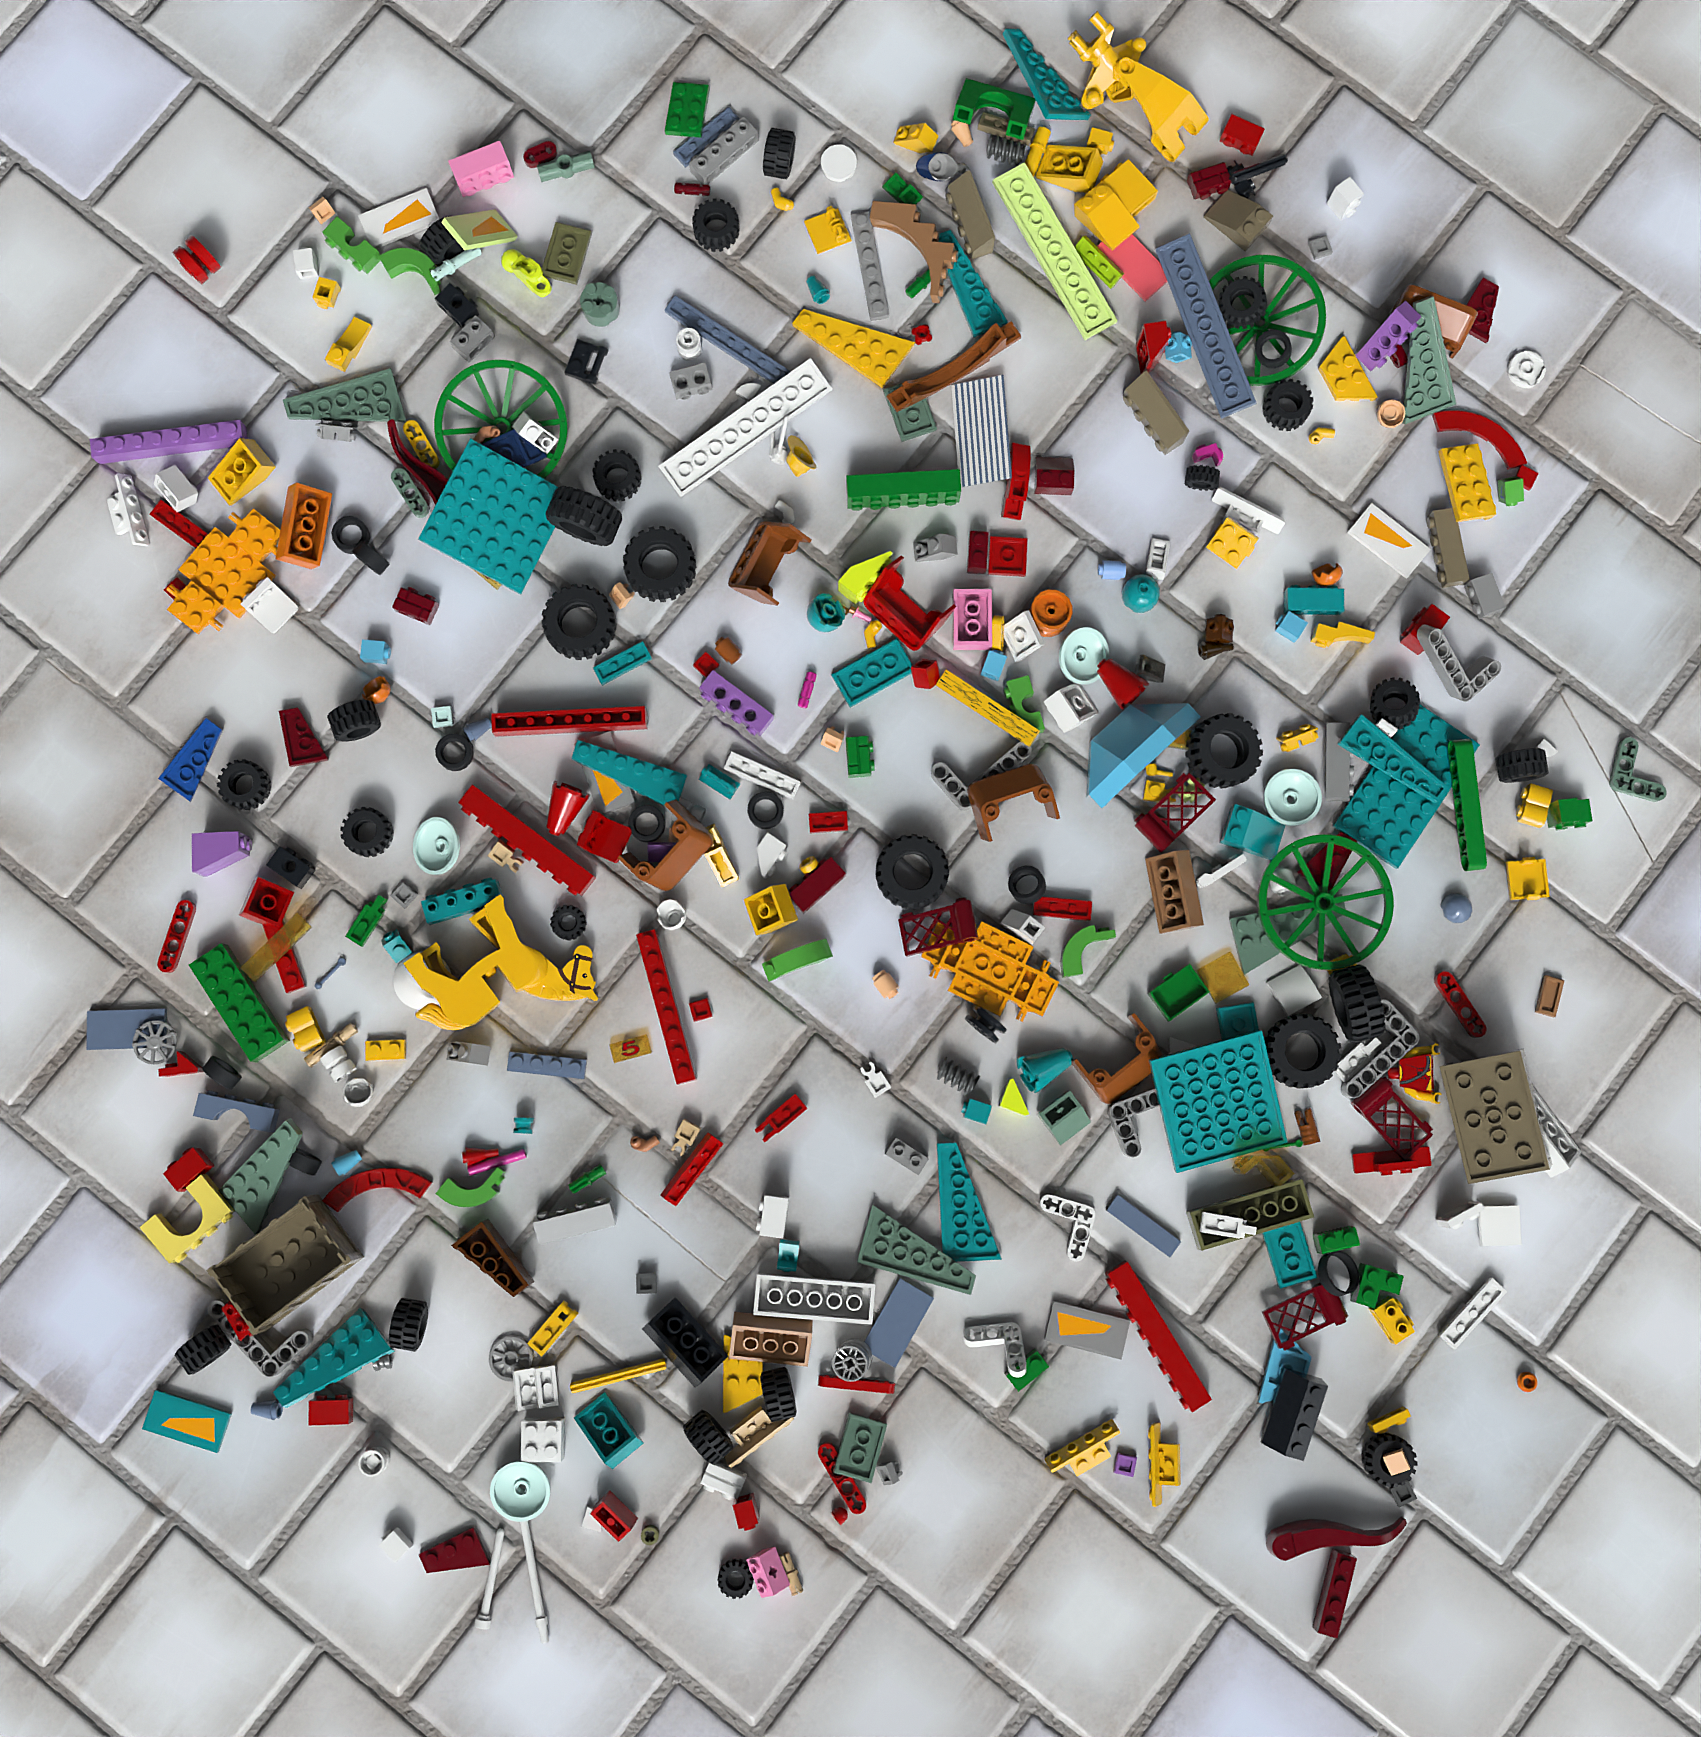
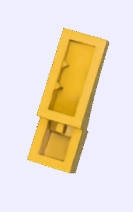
M353 317L343 335L336 343L332 344L325 360L328 365L345 372L352 358L355 359L372 328L371 324Z
M1338 622L1334 627L1318 623L1314 627L1310 642L1315 643L1316 646L1321 648L1329 647L1333 642L1358 641L1369 644L1374 639L1375 632L1343 622Z
M715 824L705 827L713 835L714 841L704 855L721 887L739 880V875L733 866Z

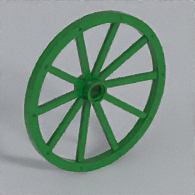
M1253 255L1241 258L1222 268L1209 280L1213 291L1224 278L1227 282L1230 280L1234 282L1230 275L1231 273L1244 267L1259 265L1258 281L1264 287L1265 264L1283 267L1292 272L1265 310V316H1261V320L1265 321L1264 325H1255L1253 327L1247 325V329H1243L1240 326L1239 329L1234 327L1228 329L1230 335L1250 330L1235 348L1237 354L1241 352L1255 334L1257 341L1259 336L1269 331V329L1280 330L1284 333L1312 339L1313 341L1298 361L1294 363L1289 358L1288 362H1286L1289 367L1272 375L1260 376L1261 363L1258 361L1255 353L1254 377L1246 376L1250 386L1274 384L1296 374L1315 355L1325 332L1326 306L1320 287L1310 273L1302 266L1280 256ZM1299 276L1311 289L1315 298L1269 316L1296 277ZM1245 295L1238 297L1246 309L1251 307ZM1314 305L1318 307L1319 317L1316 333L1272 323ZM1276 339L1269 340L1281 356L1284 353V349Z
M487 360L471 365L461 371L445 387L435 411V439L446 464L452 471L457 465L447 450L443 436L478 433L481 427L443 430V414L448 400L491 426L497 427L500 423L506 424L507 430L504 433H500L501 436L514 430L511 423L547 391L555 404L559 419L538 422L542 426L560 425V434L555 453L549 452L546 454L547 458L551 459L550 462L537 474V476L545 479L559 463L567 441L566 413L554 387L540 373L515 361ZM495 368L509 369L501 417L481 378L480 371ZM515 371H519L536 380L541 387L507 419ZM473 374L494 420L451 395L465 379ZM485 438V440L483 441V443H485V442H487V441H489V440H492V439H494V438Z
M1312 835L1287 845L1272 858L1260 880L1257 907L1261 925L1267 937L1284 956L1304 967L1318 970H1335L1364 960L1379 947L1388 933L1392 922L1394 897L1386 871L1370 851L1355 841L1341 836ZM1327 843L1321 892L1298 848L1310 844ZM1334 844L1350 849L1361 857L1359 861L1327 893ZM1291 852L1294 854L1314 895L1273 875L1279 863ZM1367 862L1375 872L1381 888L1334 898L1333 896ZM1270 880L1310 900L1311 903L1267 910V890ZM1383 894L1384 911L1381 924L1338 907L1335 904ZM1321 898L1326 901V908L1320 906L1319 900ZM1312 908L1313 910L1284 943L1274 930L1269 916ZM1332 911L1377 929L1375 937L1363 950L1358 952ZM1319 914L1316 961L1301 956L1289 947L1315 916ZM1325 914L1353 955L1352 957L1341 961L1323 962Z

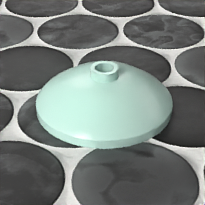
M1081 627L1071 631L1064 638L1059 650L1061 670L1070 681L1076 684H1090L1098 680L1100 676L1097 673L1099 669L1097 665L1104 658L1106 660L1109 659V649L1105 638L1100 632L1089 627Z
M1286 769L1278 772L1268 781L1264 790V804L1268 813L1277 822L1287 826H1299L1309 822L1316 816L1321 807L1322 794L1317 781L1310 774L1299 769ZM1288 796L1293 799L1292 803L1287 801Z
M442 817L427 819L418 828L413 841V854L417 865L421 870L432 875L446 873L453 867L460 851V838L456 827L452 822Z
M513 1461L501 1467L493 1477L490 1486L491 1501L497 1512L503 1517L517 1522L528 1521L540 1515L547 1506L550 1498V1483L544 1471L531 1462ZM524 1484L526 1489H521L519 1485Z

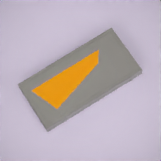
M610 731L583 740V742L617 752ZM581 764L597 812L603 815L635 803L629 787H625L621 783Z
M1053 1301L1044 1340L1122 1360L1130 1320Z

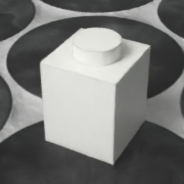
M301 247L298 250H293L295 270L299 278L318 277L317 259L312 248Z
M398 1527L393 1531L389 1529L381 1537L383 1541L379 1544L382 1550L394 1562H397L414 1545Z

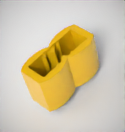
M1532 783L1523 787L1520 798H1523L1522 805H1519L1516 810L1517 822L1537 828L1544 826L1553 790Z
M306 1006L286 1016L287 1021L285 1025L288 1031L294 1034L293 1043L297 1050L300 1049L302 1052H306L326 1042L311 1007Z

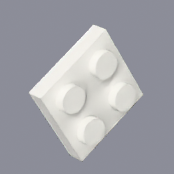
M1029 610L1022 612L1004 625V638L1015 662L1022 660L1045 645Z
M1468 1201L1435 1220L1439 1227L1452 1228L1454 1230L1463 1226V1221L1479 1217L1481 1215L1480 1212L1485 1209L1481 1202Z

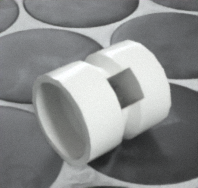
M692 328L680 330L676 336L679 355L685 360H695L700 356L702 350L699 333Z
M342 1046L330 1050L320 1058L325 1069H330L329 1075L334 1082H339L357 1069L351 1059H346L348 1054Z
M382 1446L371 1447L359 1458L358 1466L362 1474L370 1477L378 1475L388 1467L390 1454Z

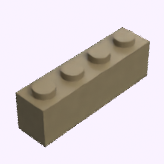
M1453 508L1434 510L1428 515L1427 527L1431 531L1430 543L1432 547L1434 546V562L1438 565V581L1441 583L1442 588L1464 585L1470 578L1459 524L1456 522Z

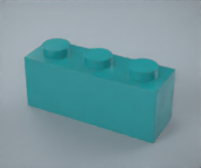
M1291 585L1283 592L1284 614L1290 611L1295 615H1341L1345 611L1344 588H1338V586L1319 588L1317 585L1308 586V588H1301L1300 585Z

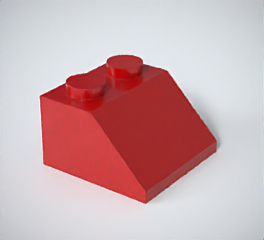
M257 877L253 880L239 916L256 923L279 928L294 892Z

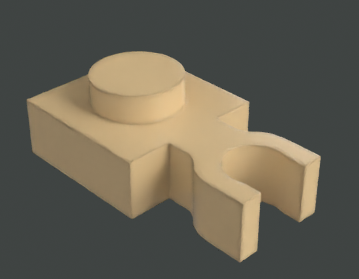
M501 840L496 843L488 854V857L501 867L508 864L514 873L519 870L515 867L514 863H518L520 866L524 863L520 858L512 856L515 850Z
M683 1119L674 1136L679 1141L673 1145L671 1150L674 1151L677 1146H680L682 1148L680 1156H683L686 1151V1144L693 1145L701 1127L687 1119Z

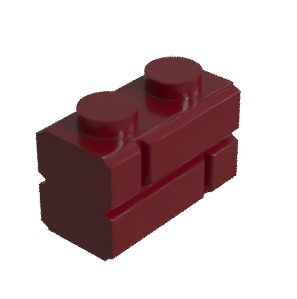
M1222 162L1189 173L1187 183L1193 198L1204 200L1213 193H1225L1230 187L1231 180H1229L1230 174L1226 164Z
M970 531L967 557L968 574H986L989 532Z
M401 587L392 608L395 612L431 625L439 604L435 601L436 598L429 594L422 596L414 588L408 587L405 589Z

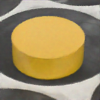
M814 856L807 857L800 863L799 869L803 874H807L814 870L819 862Z

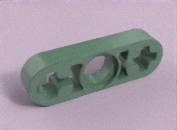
M402 468L395 469L391 473V480L413 514L418 518L427 516L429 506L408 473ZM399 474L403 476L406 482L404 486L397 477ZM407 489H414L415 495L408 498L405 496ZM415 501H418L420 506H423L422 512L417 510L418 508L414 503Z

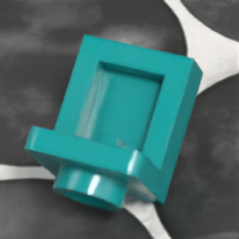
M397 929L387 932L383 939H381L382 946L395 963H398L412 953V950L400 936Z
M780 1239L777 1270L796 1272L800 1241Z

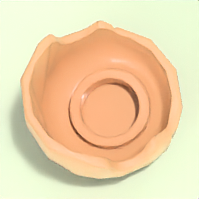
M1394 399L1381 403L1376 412L1377 420L1386 428H1394L1400 425L1406 414L1403 404Z

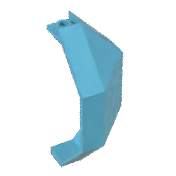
M1189 703L1129 705L1089 743L1086 797L1090 795L1101 808L1106 806L1138 773L1189 727L1193 726L1201 716Z

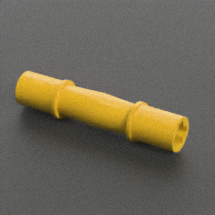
M1045 127L1037 128L1034 139L1030 144V151L1025 160V164L1033 178L1038 169L1042 154L1046 151L1051 131Z

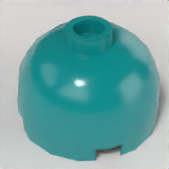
M1138 574L1131 577L1122 589L1124 605L1136 613L1150 611L1157 604L1160 597L1158 583L1146 574Z
M819 594L808 605L807 619L810 625L819 632L834 631L842 625L845 619L843 606L838 600L835 602L831 599L833 596L830 594Z

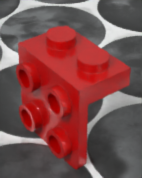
M593 810L587 818L583 832L578 837L577 845L589 853L617 863L619 861L618 857L622 855L629 841L632 829L610 820Z

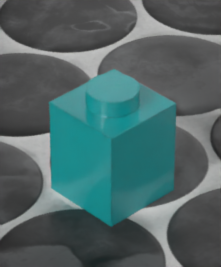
M968 1099V1102L964 1101L961 1113H964L963 1118L986 1125L992 1105Z

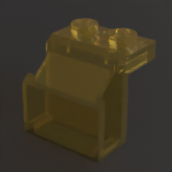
M1241 1155L1234 1161L1235 1165L1232 1167L1236 1174L1245 1175L1256 1166L1272 1186H1281L1295 1174L1279 1155ZM1262 1159H1270L1280 1173L1276 1176Z

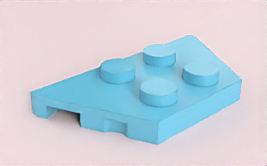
M1280 1329L1278 1336L1280 1341L1283 1342L1288 1339V1335ZM1273 1339L1257 1402L1265 1403L1274 1400L1284 1368L1305 1374L1308 1373L1312 1357L1296 1342H1294V1347L1284 1351L1283 1348L1278 1349Z

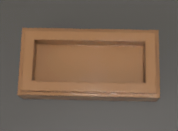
M1548 975L1543 976L1535 1013L1553 1018L1556 1017L1565 980Z

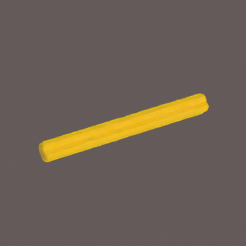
M662 1358L570 1383V1389L572 1393H577L665 1370L667 1368L666 1361Z

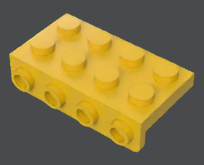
M1478 443L1440 449L1438 453L1456 522L1482 518L1489 520L1495 516L1496 506L1493 503L1491 487L1488 483L1487 471L1484 468L1482 452L1479 449Z

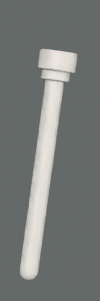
M502 1528L496 1532L481 1613L475 1618L474 1627L479 1629H490L491 1625L489 1609L505 1533Z

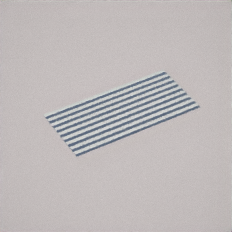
M1004 375L951 385L958 469H960L961 487L1012 478Z

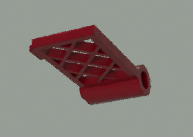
M1183 773L1176 780L1178 784L1146 815L1142 812L1134 820L1136 822L1134 826L1160 853L1216 801L1190 773L1187 775ZM1188 779L1194 783V792H1183L1184 783ZM1172 794H1181V805H1170V796ZM1183 794H1194V805H1183ZM1197 794H1205L1210 801L1206 805H1197ZM1159 807H1167V818H1159L1154 811ZM1170 807L1181 808V818H1170ZM1183 808H1194V816L1191 819H1183ZM1169 821H1180V830L1176 834L1169 829Z
M966 897L958 898L955 900V903L946 907L916 915L913 912L901 915L902 918L898 919L905 956L909 957L979 939L971 900H967ZM949 911L950 919L945 924L939 918L943 912ZM928 916L934 919L929 929L921 925L925 917ZM910 921L916 923L912 932L908 933L904 923ZM937 922L945 926L940 935L932 932ZM919 927L927 930L922 940L914 936ZM948 928L954 932L955 939L949 941L943 939ZM931 933L938 938L934 945L929 946L925 941ZM914 938L920 943L915 950L910 951L908 944Z
M1380 1077L1362 1095L1355 1098L1351 1105L1371 1124L1402 1160L1406 1161L1433 1136L1431 1133L1433 1128L1426 1121L1421 1122L1398 1097L1391 1087L1393 1085L1388 1078ZM1391 1098L1397 1102V1111L1387 1110V1101ZM1375 1112H1383V1124L1376 1123L1371 1116ZM1387 1112L1397 1113V1125L1387 1124ZM1401 1113L1408 1114L1411 1117L1410 1125H1400ZM1386 1126L1397 1127L1396 1138H1389L1386 1135ZM1400 1127L1410 1128V1139H1400ZM1414 1128H1421L1426 1135L1421 1140H1414ZM1400 1141H1410V1150L1406 1154L1400 1150Z
M1321 1282L1262 1311L1278 1349L1283 1348L1284 1351L1294 1347L1295 1341L1335 1323L1338 1326L1347 1321L1346 1318L1349 1316L1340 1296L1330 1294ZM1311 1293L1315 1299L1313 1307L1303 1304L1305 1297ZM1292 1302L1299 1305L1295 1316L1286 1312L1288 1304ZM1302 1306L1311 1310L1308 1321L1299 1318ZM1273 1311L1281 1313L1278 1324L1271 1321L1269 1313ZM1315 1311L1322 1314L1325 1322L1319 1325L1312 1323ZM1285 1315L1294 1318L1291 1329L1282 1326ZM1298 1320L1307 1323L1305 1331L1302 1333L1294 1331ZM1281 1328L1290 1331L1288 1339L1283 1342L1280 1341L1278 1336Z

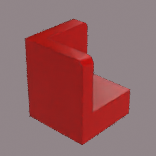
M920 659L911 666L914 686L916 688L931 689L940 679L937 660Z

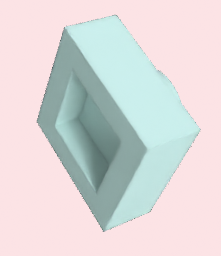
M451 706L431 708L434 728L453 726Z

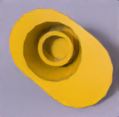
M790 435L787 439L790 451L786 462L794 475L799 477L810 469H816L817 466L805 443L798 437Z

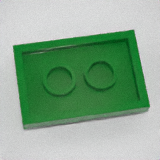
M673 82L665 125L666 135L702 138L710 91L709 85Z

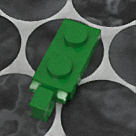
M378 895L374 902L370 901L366 904L345 937L363 947L386 911L383 907L388 899Z

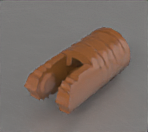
M1306 1108L1305 1110L1307 1124L1302 1112L1299 1110L1295 1111L1294 1114L1303 1146L1320 1142L1312 1109Z

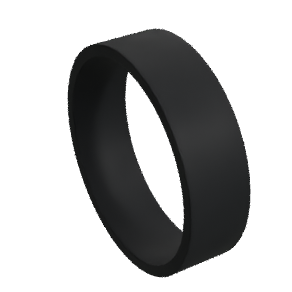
M1334 1251L1323 1255L1319 1260L1318 1276L1321 1284L1330 1294L1343 1296L1356 1290L1359 1284V1272L1354 1260L1347 1253ZM1330 1256L1339 1258L1348 1270L1350 1282L1346 1291L1338 1289L1329 1278L1327 1263Z

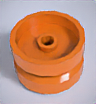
M1048 589L1040 592L1034 598L1029 608L1040 635L1043 637L1059 635L1071 619L1072 604L1070 599L1058 590Z

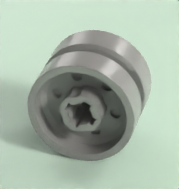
M848 1339L844 1341L832 1358V1367L835 1374L842 1380L849 1382L861 1379L871 1365L872 1352L869 1346L862 1340Z

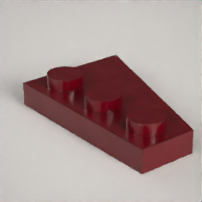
M1483 277L1466 305L1478 312L1468 334L1487 343L1489 341V331L1492 326V316L1496 306L1499 286Z
M298 707L280 710L279 716L289 766L295 767L328 761L327 756Z
M1339 832V833L1336 835V836H1341V837L1350 839V840L1355 841V842L1357 843V840H1355V839L1349 837L1348 835H1346V834H1344V833H1342V832ZM1327 844L1306 863L1315 883L1320 887L1322 886ZM1335 844L1328 891L1333 888L1352 852L1350 849ZM1300 868V869L1296 872V874H1298V875H1300V876H1302V877L1305 878V876H1304V874H1303V872H1302V870H1301V868Z
M475 1526L419 1554L426 1573L490 1565V1560Z

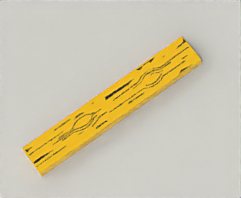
M948 670L944 671L936 686L1029 747L1040 732V730Z

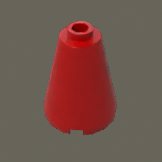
M1104 658L1097 665L1099 668L1097 673L1122 711L1127 708L1125 705L1128 702L1132 704L1145 691L1146 688L1144 686H1149L1147 680L1111 658L1108 660Z
M554 781L546 827L549 829V833L559 836L560 834H565L589 799L590 794L586 792V795H583L581 793L582 790L563 782L560 786L557 785L558 781Z

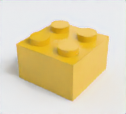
M786 884L770 886L743 899L756 935L771 933L798 920Z

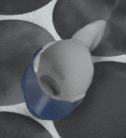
M945 152L926 154L916 163V170L919 175L933 181L949 180L957 172L964 174L970 170L965 163L957 164L955 159Z

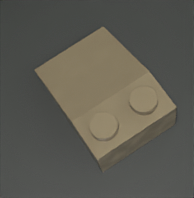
M1227 190L1204 215V218L1246 252L1269 226L1273 215L1260 204Z

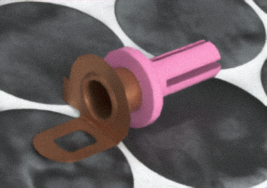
M853 603L850 608L843 606L846 609L845 615L850 613L852 618L857 616L867 623L871 622L872 617L861 612L859 606L855 608L852 606Z

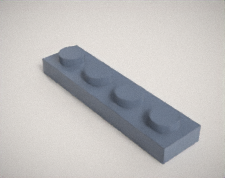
M509 1052L507 1071L585 1079L587 1060Z

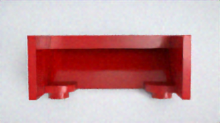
M901 555L884 568L865 596L864 605L870 613L909 649L917 651L943 626L957 606L953 604L943 613L933 609L928 614L919 608L900 590L904 580L896 569L904 559Z

